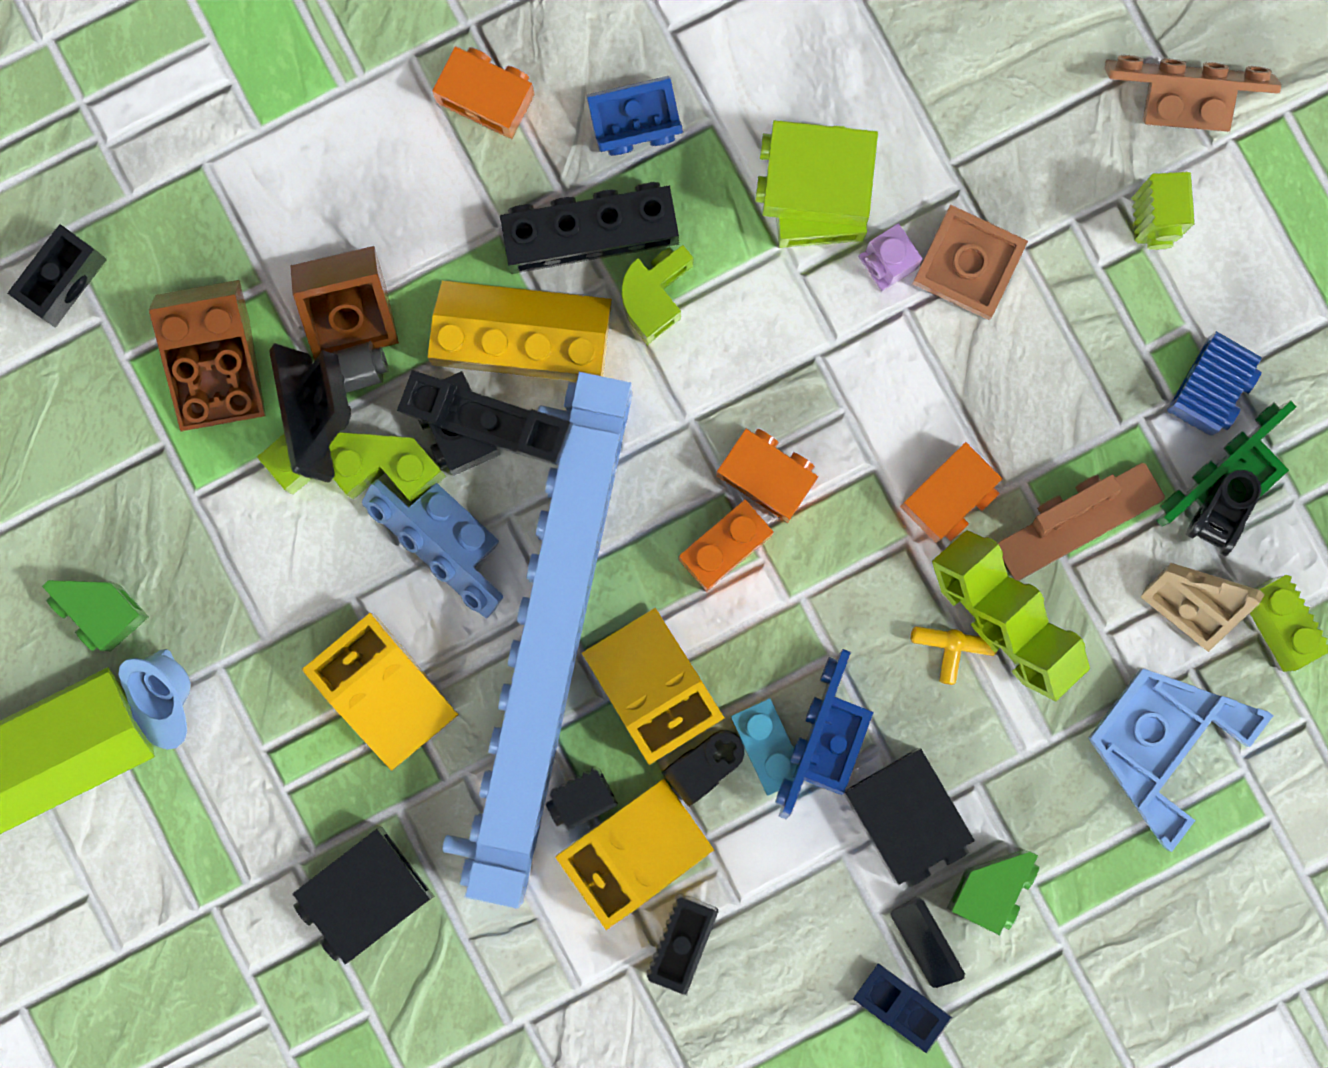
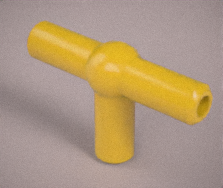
M915 626L911 631L910 640L912 643L944 648L939 681L943 684H956L961 651L994 656L997 651L994 653L980 636L967 635L958 629L943 631Z

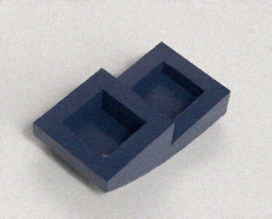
M879 963L853 998L866 1010L927 1054L953 1018Z

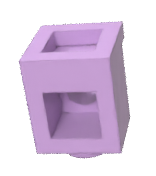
M899 223L871 240L866 251L858 256L881 292L917 270L922 261V257Z

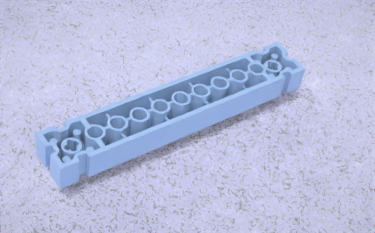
M579 372L577 383L569 382L564 401V408L566 410L542 405L538 408L539 412L573 423L563 450L558 469L551 467L548 474L545 493H548V498L552 499L549 512L541 510L536 536L539 537L538 540H542L540 554L532 553L528 566L527 579L533 583L530 598L522 597L517 622L520 625H524L521 641L513 640L510 649L508 666L515 668L511 685L504 683L500 695L498 709L505 711L502 728L494 727L490 741L489 753L496 755L493 771H485L481 782L479 797L487 798L483 814L475 815L470 839L446 835L443 842V852L469 858L465 859L460 885L467 886L466 898L517 909L523 904L532 859L536 848L621 452L623 435L632 401L631 382Z

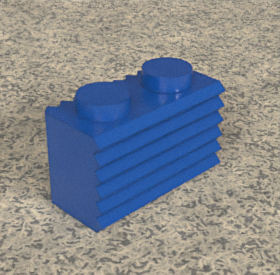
M1216 331L1208 337L1167 411L1210 436L1220 432L1221 429L1228 431L1241 410L1235 406L1241 393L1249 394L1261 376L1262 372L1256 368L1262 357Z

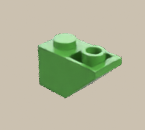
M48 580L42 586L50 595L46 600L49 606L63 619L69 616L77 624L79 629L75 632L76 635L92 651L98 648L100 651L111 652L149 617L121 585L109 582Z
M1023 849L965 869L947 909L1000 936L1003 928L1009 930L1018 916L1020 906L1015 903L1022 888L1029 890L1036 879L1039 866L1035 865V861L1038 855Z

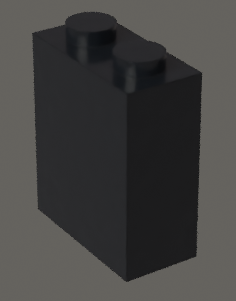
M921 748L914 749L845 790L844 796L894 883L897 885L906 882L908 887H912L931 876L928 868L944 860L946 865L958 861L969 853L966 846L975 841Z
M383 827L374 830L292 893L298 901L293 905L297 914L308 926L312 923L316 925L324 936L320 940L324 950L334 961L340 958L345 965L434 897L433 893Z

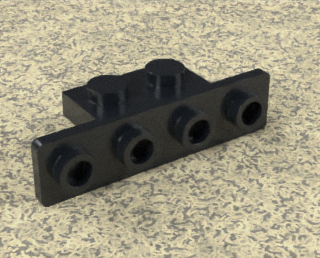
M275 343L270 348L269 353L291 470L293 473L306 478L330 483L335 477L329 445L338 433L348 426L351 418V408L347 401L344 387L345 379L341 373L338 355L322 350L312 364L311 356L308 353Z

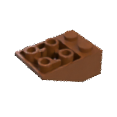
M240 280L155 295L149 308V313L180 432L265 416L250 320Z

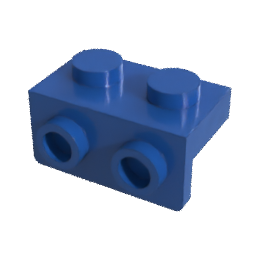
M670 76L586 94L600 152L608 151V154L611 156L621 155L633 151L634 144L650 141L651 146L665 145L675 141L674 135L683 133Z

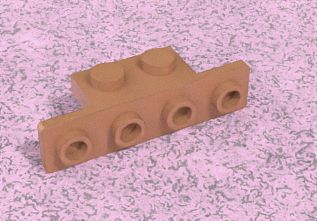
M1120 55L1117 61L1106 60L1105 71L1110 79L1149 82L1143 115L1145 125L1230 132L1238 90L1279 94L1282 86L1278 78L1271 74L1272 71L1270 69L1259 66H1248L1245 72L1232 71L1229 70L1227 65L1213 62L1204 63L1203 68L1186 67L1184 61L1176 59H1162L1160 64L1143 63L1144 60L1142 58L1131 55Z
M1141 463L1117 477L1112 474L1103 480L1100 479L1098 474L1094 475L1075 487L1078 494L1065 501L1059 495L1039 506L1037 509L1040 515L1036 516L1032 524L997 543L1002 549L1004 565L1011 577L1020 581L1161 503L1165 499V495L1147 465Z

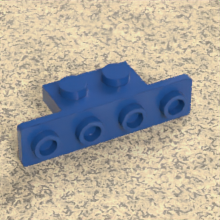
M842 649L836 659L829 657L820 678L821 682L827 684L822 699L814 697L805 719L806 722L812 724L807 739L799 737L790 762L797 764L792 780L783 779L775 803L782 805L778 817L787 820L792 814L803 781L839 795L845 793L874 713L835 697L851 654L848 650Z

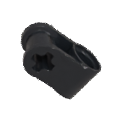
M1235 470L1222 475L1214 483L1205 502L1196 512L1186 535L1192 539L1198 536L1219 548V554L1225 557L1228 556L1240 539L1245 523L1260 498L1262 491L1258 478L1252 472L1246 470ZM1232 479L1241 481L1246 488L1245 498L1240 503L1233 501L1228 495L1227 488Z
M719 730L694 749L688 750L661 773L686 805L690 807L715 788L719 781L742 763L745 755L743 742L735 732ZM721 740L725 744L733 741L736 744L732 750L733 760L728 761L725 757L717 760L714 757V754L717 752L715 745L717 741Z

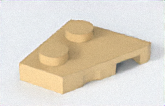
M1170 563L1145 588L1141 598L1209 652L1260 604L1264 593L1252 587Z

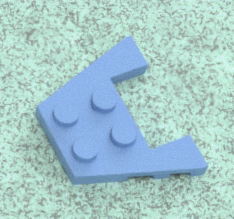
M1139 669L1088 739L1160 844L1167 851L1172 852L1196 820L1160 794V789L1211 721L1245 747H1251L1273 715L1268 711L1210 693L1146 669Z

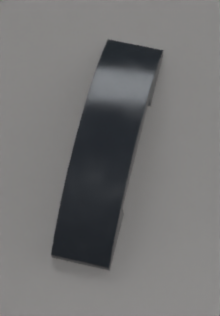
M414 370L411 371L397 409L399 413L455 434L555 465L559 464L573 423L533 409L527 410L456 387L451 382Z

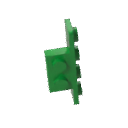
M1291 400L1280 407L1275 402L1269 405L1254 419L1259 424L1255 430L1248 436L1243 431L1240 432L1224 446L1223 449L1228 454L1218 464L1215 465L1212 460L1207 462L1191 477L1196 482L1194 486L1185 494L1178 489L1160 505L1164 513L1156 521L1161 526L1170 524L1194 501L1201 507L1214 483L1222 475L1235 470L1252 472L1261 483V497L1289 471L1261 439L1297 406ZM1232 479L1227 488L1228 495L1233 501L1240 503L1245 498L1246 488L1241 481Z

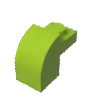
M684 245L675 251L671 247L662 251L652 260L651 265L654 268L650 271L637 258L630 265L622 283L624 312L630 324L647 345L681 320V310L664 289L693 267L694 258Z

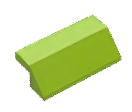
M109 667L0 720V834L155 757L153 746L132 717L131 707L128 704L124 689Z

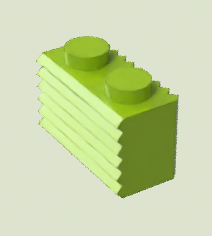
M1191 172L1154 173L1131 198L1135 201L1132 207L1136 210L1133 214L1136 218L1133 224L1137 227L1134 233L1138 235L1134 241L1138 244H1147V249L1162 250L1174 246L1173 242L1183 238V234L1195 225Z
M1289 575L1272 578L1256 587L1255 589L1263 592L1264 596L1260 604L1250 612L1251 617L1283 672L1297 671L1328 654V644H1326L1328 638L1322 637L1323 630L1317 629L1319 623L1313 621L1314 615L1309 613L1310 607L1304 606L1305 599L1299 598L1301 592L1295 590L1296 584L1291 583L1292 576Z

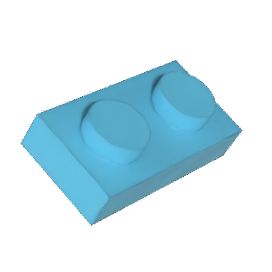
M769 698L730 716L767 796L779 791L784 778L792 780L797 764L790 762L794 748Z

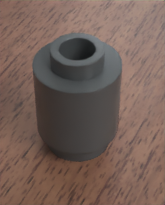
M371 341L332 352L338 355L341 373L345 379L344 387L346 393L382 383L383 373L389 371L383 349L381 347L374 348Z

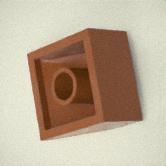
M375 246L290 265L292 294L314 360H316L322 350L332 353L368 341L372 342L374 348L399 344L387 288Z

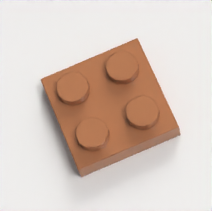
M950 204L912 284L990 321L1028 241Z

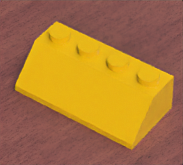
M442 281L432 315L427 358L433 366L568 381H577L579 372L603 377L612 299Z

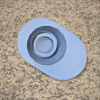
M168 649L159 650L145 659H126L120 665L118 675L128 704L131 707L133 719L148 741L155 746L166 750L177 748L185 741L187 734V722L183 705L191 687L188 674L174 660L171 651Z

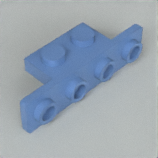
M374 481L362 500V504L367 509L369 515L376 522L383 523L394 533L406 550L415 553L430 567L431 572L437 579L450 585L462 597L467 607L479 612L484 618H488L503 599V595L475 567L495 549L499 540L438 483L433 485L416 502L408 507L381 481Z

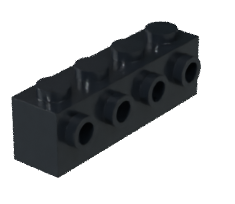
M659 182L640 184L635 187V192L618 194V190L614 189L603 190L594 193L593 199L576 202L575 197L558 198L550 202L551 206L534 209V206L531 204L518 205L509 208V214L500 215L507 261L511 274L679 245V233L670 185L661 187Z

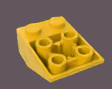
M656 607L582 652V655L649 765L725 719Z
M373 613L367 614L302 669L331 706L391 771L459 715L379 617Z
M662 779L558 853L555 858L605 930H608L712 853L714 848L666 780Z

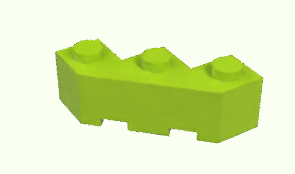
M339 432L329 445L335 472L333 480L353 500L384 473L389 476L412 503L416 502L433 485L440 483L446 477L414 438ZM285 433L257 456L282 488L292 495L313 479L292 472Z
M966 530L932 560L942 594L953 606L959 602L963 604L976 619L970 624L972 628L991 647L994 653L1001 648L1016 664V667L1011 672L1024 686L1056 702L1090 670L1084 641L1074 631H1066L1049 623L1043 595L1035 586L1024 584L1007 575L1002 558L1003 552L999 544L989 537L984 538Z

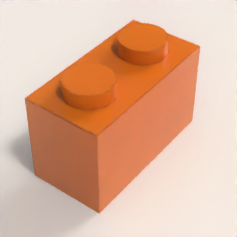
M455 46L432 90L436 103L512 139L535 95L533 85L528 81L529 76L515 67L507 66L504 70L490 63L491 58L478 49L469 47L465 51Z
M757 428L755 433L745 429L718 469L716 476L788 524L819 477L812 472L815 466L795 452L789 457L778 450L776 446L779 442L763 430Z
M965 442L900 508L935 543L939 542L944 536L951 542L969 525L964 517L975 506L980 511H983L1000 494L994 487L1003 478Z
M745 499L681 553L678 560L700 586L708 592L770 539L774 532Z

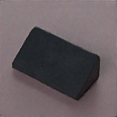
M914 897L891 911L894 923L930 986L938 988L965 978L964 975L966 974L923 899Z

